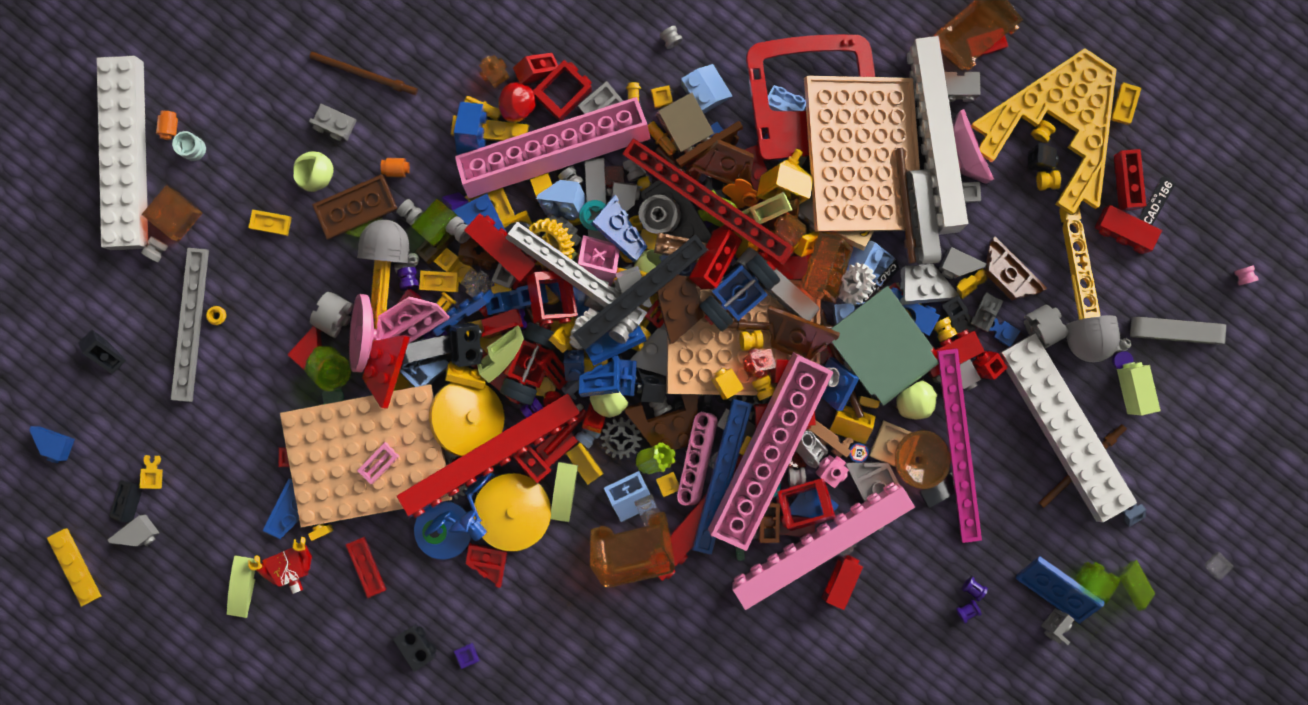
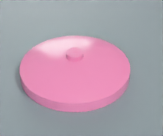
M364 294L356 296L351 316L349 360L352 372H363L369 359L373 340H376L377 330L374 329L370 299L368 295Z

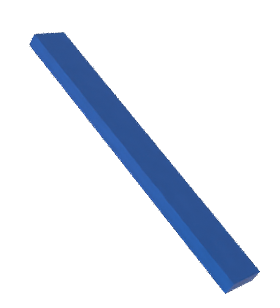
M732 399L693 542L692 550L712 555L716 537L711 536L708 528L732 480L752 408L751 403Z

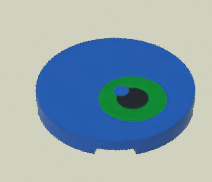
M443 501L433 508L431 505L425 508V513L417 517L414 527L415 539L420 549L428 556L436 559H450L461 554L469 545L472 537L465 532L450 533L448 529L454 524L451 521L444 522L439 529L427 535V537L424 533L431 522L443 512L450 511L451 514L449 516L457 521L467 511L450 501Z

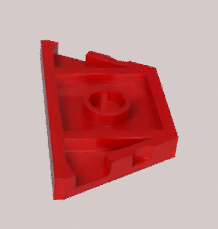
M402 335L373 341L362 378L381 408L388 409L410 339L409 336Z

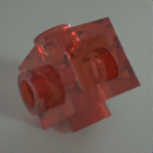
M754 349L749 351L748 355L743 358V368L747 372L748 378L756 376V379L763 378L777 368L771 349L763 351Z

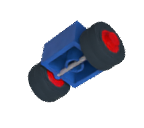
M757 254L746 263V267L753 276L739 264L720 281L716 289H710L722 302L720 305L710 295L699 305L706 314L704 318L711 326L715 324L723 332L734 322L725 310L728 309L739 321L768 294L758 282L769 291L781 281L774 272L776 268L769 260L766 262Z

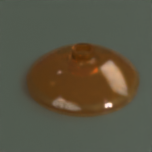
M925 430L915 431L906 435L898 444L895 452V466L899 476L908 485L919 489L932 488L940 484L949 472L951 465L950 451L945 441L937 434ZM917 456L920 459L919 463L915 460Z

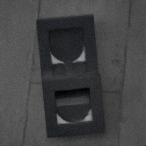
M958 295L942 305L946 316L949 317L951 325L957 333L966 329L968 332L977 329L976 326L970 324L972 318Z
M951 472L919 490L928 508L955 493L953 474Z

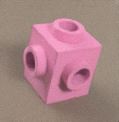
M829 454L828 457H825L820 462L819 468L815 473L832 487L836 488L839 482L845 480L849 469L844 466L846 464L844 460L838 456L833 458Z

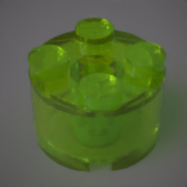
M329 346L314 348L304 368L308 377L325 391H334V388L342 387L347 383L351 375L349 361L338 350Z
M1089 562L1084 563L1075 576L1074 581L1103 600L1104 605H1107L1119 586L1121 579L1114 574L1105 572V568L1097 562L1093 564Z

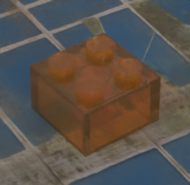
M166 185L141 215L169 238L179 242L203 212L175 189Z

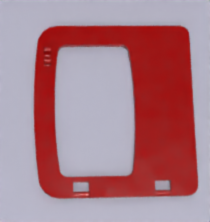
M842 34L801 36L756 43L748 50L746 64L749 73L759 154L762 159L789 158V156L793 155L795 149L803 152L800 157L809 156L806 111H773L770 109L763 67L764 59L807 52H853L856 55L859 77H875L872 51L866 38L860 35ZM754 69H759V80H754ZM767 128L768 139H763L761 129Z

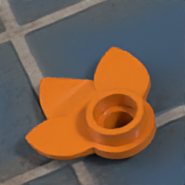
M736 179L735 184H728L722 188V192L731 198L730 201L737 208L752 207L759 202L760 198L757 197L758 191L754 190L752 185L746 180Z

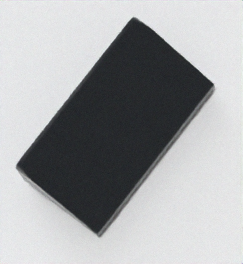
M120 480L109 517L128 523L134 520L143 488H140L139 484Z

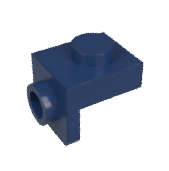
M566 350L564 352L566 381H578L579 376L585 373L584 350Z

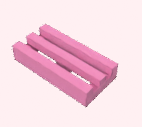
M387 442L383 443L357 471L370 484H374L400 456L389 447ZM386 450V454L366 473L365 469ZM391 455L392 458L371 478L370 475Z

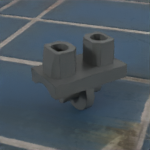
M985 293L970 324L989 332L1003 300Z

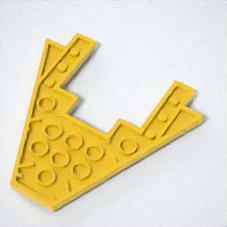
M1083 49L971 124V128L985 136L979 145L982 156L993 162L1020 117L1036 127L1047 112L1076 132L1067 148L1083 158L1055 205L1071 215L1075 213L1081 201H1084L1094 209L1099 208L1116 69L1087 49Z

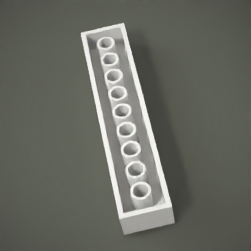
M939 36L915 39L909 53H907V63L911 64L912 70L910 71V78H913L914 98L917 102V107L915 108L916 118L920 122L918 134L919 137H922L921 153L923 156L925 155L926 160L924 170L927 169L931 176L938 234L961 232L968 225Z
M136 56L97 58L101 247L109 250L143 249L148 246L144 62Z
M1036 333L1000 352L999 355L1008 367L1006 371L1096 522H1105L1137 503Z

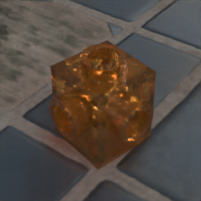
M493 55L491 57L487 56L481 61L479 65L481 72L479 74L485 82L489 81L493 88L509 79V75L505 70L507 66L502 58L497 59Z

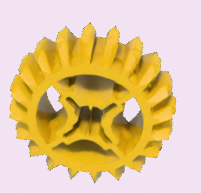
M548 218L538 220L530 225L528 230L540 237V232H546V235L540 238L572 259L573 256L571 254L575 251L572 246L575 242L570 241L572 235L567 234L568 228H562L563 223L557 224L556 219L550 221ZM539 261L536 262L537 266L541 265L542 270L548 269L552 271Z

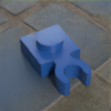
M997 318L994 319L993 326L989 330L995 332L993 335L994 339L1008 348L1011 347L1020 333V330L1006 321H1002L999 324Z

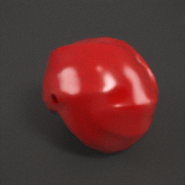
M517 82L506 85L499 97L498 108L502 117L511 123H517L527 118L533 112L536 105L533 90L529 86Z

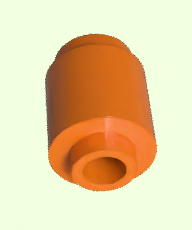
M160 111L156 134L160 135V139L172 140V137H175L178 123L176 113Z
M386 158V160H381V174L386 175V177H406V174L410 172V164L406 162L405 158Z

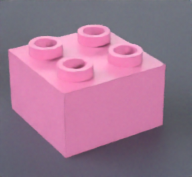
M583 235L576 263L598 279L609 282L608 286H611L616 275L620 250L611 242Z

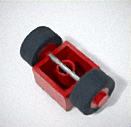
M532 322L528 323L523 337L534 341V344L523 340L516 356L502 372L518 380L505 378L500 393L509 397V401L516 404L522 402L532 405L537 390L525 384L527 383L538 388L541 386L545 374L536 362L538 360L541 361L543 355H547L548 349L543 348L542 345L554 350L556 348L549 341V338L554 333L551 331L552 327L548 325L542 326V323L540 326Z

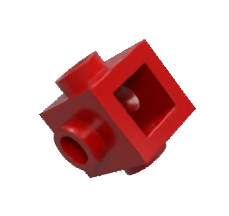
M985 351L977 355L976 359L972 362L978 375L986 379L995 380L1008 368L997 352Z

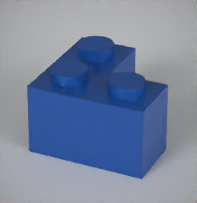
M460 102L454 128L457 155L485 147V139H483L484 128L482 126L486 124L487 112H484L483 104Z

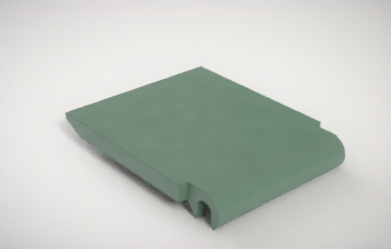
M886 286L831 328L840 332L839 338L831 343L853 373L859 378L870 395L874 394L882 406L939 364L931 352L933 349L932 345L889 286Z

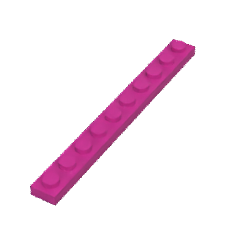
M958 349L937 351L961 542L981 541L982 536Z

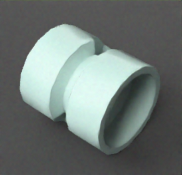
M188 131L178 133L173 139L172 146L174 151L190 161L200 160L206 152L205 143Z

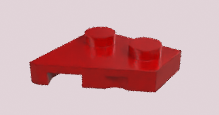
M470 543L466 565L477 570L484 578L487 577L495 583L496 587L501 588L508 551Z

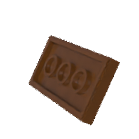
M383 174L312 204L327 240L386 216L398 209Z

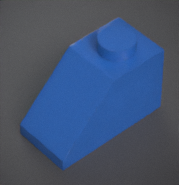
M30 426V433L40 455L46 456V460L54 463L67 461L75 440L74 438L40 426Z

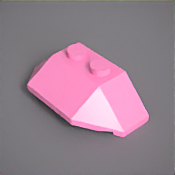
M963 109L956 115L953 122L960 172L984 184L990 183L994 180L993 175L980 152L979 143Z
M409 296L378 316L376 340L404 335L410 337L409 344L448 320L449 315L436 303Z

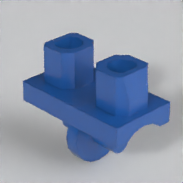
M620 360L619 391L621 395L634 396L637 361Z

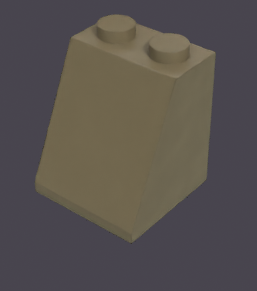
M692 92L662 108L656 114L657 119L678 153L684 152L686 154L694 149L693 145L699 142L704 143L714 134Z

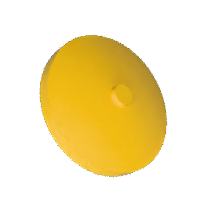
M451 382L438 391L431 403L429 411L430 428L434 438L443 449L453 455L462 457L502 433L504 427L503 406L497 394L486 384L484 389Z
M509 473L493 478L482 487L474 502L478 516L482 520L480 523L487 530L482 538L491 546L504 551H520L534 545L546 532L551 518L550 501L545 490L539 483L536 485L530 477L522 474Z

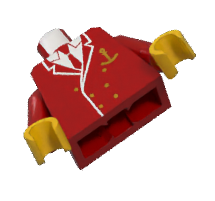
M301 537V543H297L296 539H294L292 548L262 560L263 563H260L258 555L254 556L256 563L248 560V567L251 570H256L273 585L281 587L288 584L292 594L303 590L299 578L308 575L312 555L305 545L306 539Z

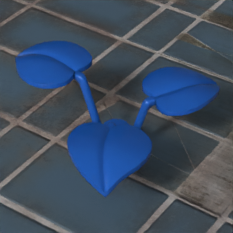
M494 473L476 479L477 482L470 485L465 491L472 508L471 511L467 512L457 521L449 516L451 514L450 511L443 512L431 522L424 535L427 537V535L439 529L444 522L451 521L454 524L448 529L450 533L465 532L474 541L482 538L487 530L480 523L482 520L478 516L472 495L482 487L489 477L495 476Z

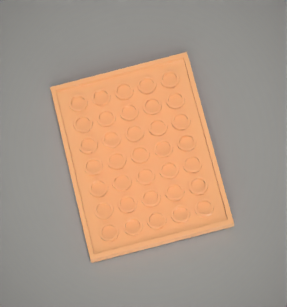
M806 76L804 78L810 171L813 177L812 200L815 232L905 231L896 148H904L906 172L920 170L913 78Z
M789 280L820 309L821 281ZM696 285L700 304L710 295L720 305L722 304L710 289H701ZM765 291L768 295L741 319H746L748 322H769L767 314L769 305L785 312H790ZM728 309L725 310L734 321H737ZM820 310L811 319V322L817 323L819 325ZM703 317L673 344L669 343L667 336L666 394L720 395L711 379L716 377L714 373L718 370L732 368L744 388L735 395L757 396L758 392L751 382L770 375L771 378V361L774 359L790 360L792 355L771 347V333L769 330H761L764 341L763 349L755 350L751 348L749 351H742L739 334L745 331L727 328L722 332L715 324L711 326ZM746 329L745 331H747L750 334L754 330ZM818 352L815 355V357L811 359V361L819 365L820 352ZM771 383L772 387L776 389V384Z
M431 384L393 391L388 409L381 408L372 395L280 413L301 527L404 509L397 495L446 466L444 450L434 438L429 423V411L434 399ZM387 442L389 447L400 457L374 484H370L357 470L383 443ZM384 450L365 469V472L367 473L386 454L387 451ZM390 455L370 475V477L372 478L392 458V456ZM447 495V496H445L444 498H442L441 500H442V501L452 500V497H449V496Z

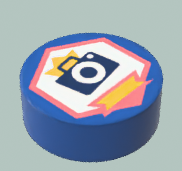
M856 443L849 448L851 451L849 457L852 461L860 463L867 459L869 452L864 444Z

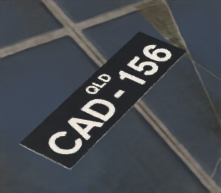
M1162 176L1139 219L1153 225L1176 183Z
M896 259L876 279L878 284L884 280L881 286L876 284L871 286L873 293H868L869 298H863V302L876 295L899 271L900 268Z

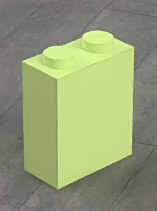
M1131 362L1123 364L1122 369H1117L1127 414L1142 416L1159 412L1160 407L1150 365H1142V362Z

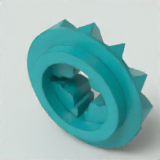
M599 200L586 202L582 206L579 215L582 225L588 230L598 231L591 225L594 219L589 220L592 216L590 209L597 213L606 204Z

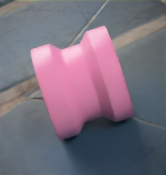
M1254 265L1234 271L1235 275L1238 276L1239 286L1259 280L1258 276L1254 274Z

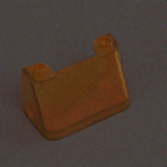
M975 0L931 37L939 36L941 53L960 70L966 69L968 71L977 64L975 60L1008 32L1011 35L1020 28L1018 24L1023 19L1008 0Z
M664 511L652 514L648 518L649 526L614 534L606 526L591 529L590 567L603 586L615 587L670 574L675 570L668 520Z

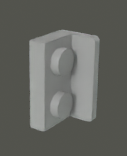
M320 104L314 119L310 118L309 120L314 130L320 133L324 131L331 133L330 137L338 141L341 138L346 141L348 140L357 121L323 104Z
M1055 608L1041 627L1046 630L1044 634L1051 640L1056 641L1058 644L1063 642L1069 645L1070 641L1062 634L1070 630L1074 619Z

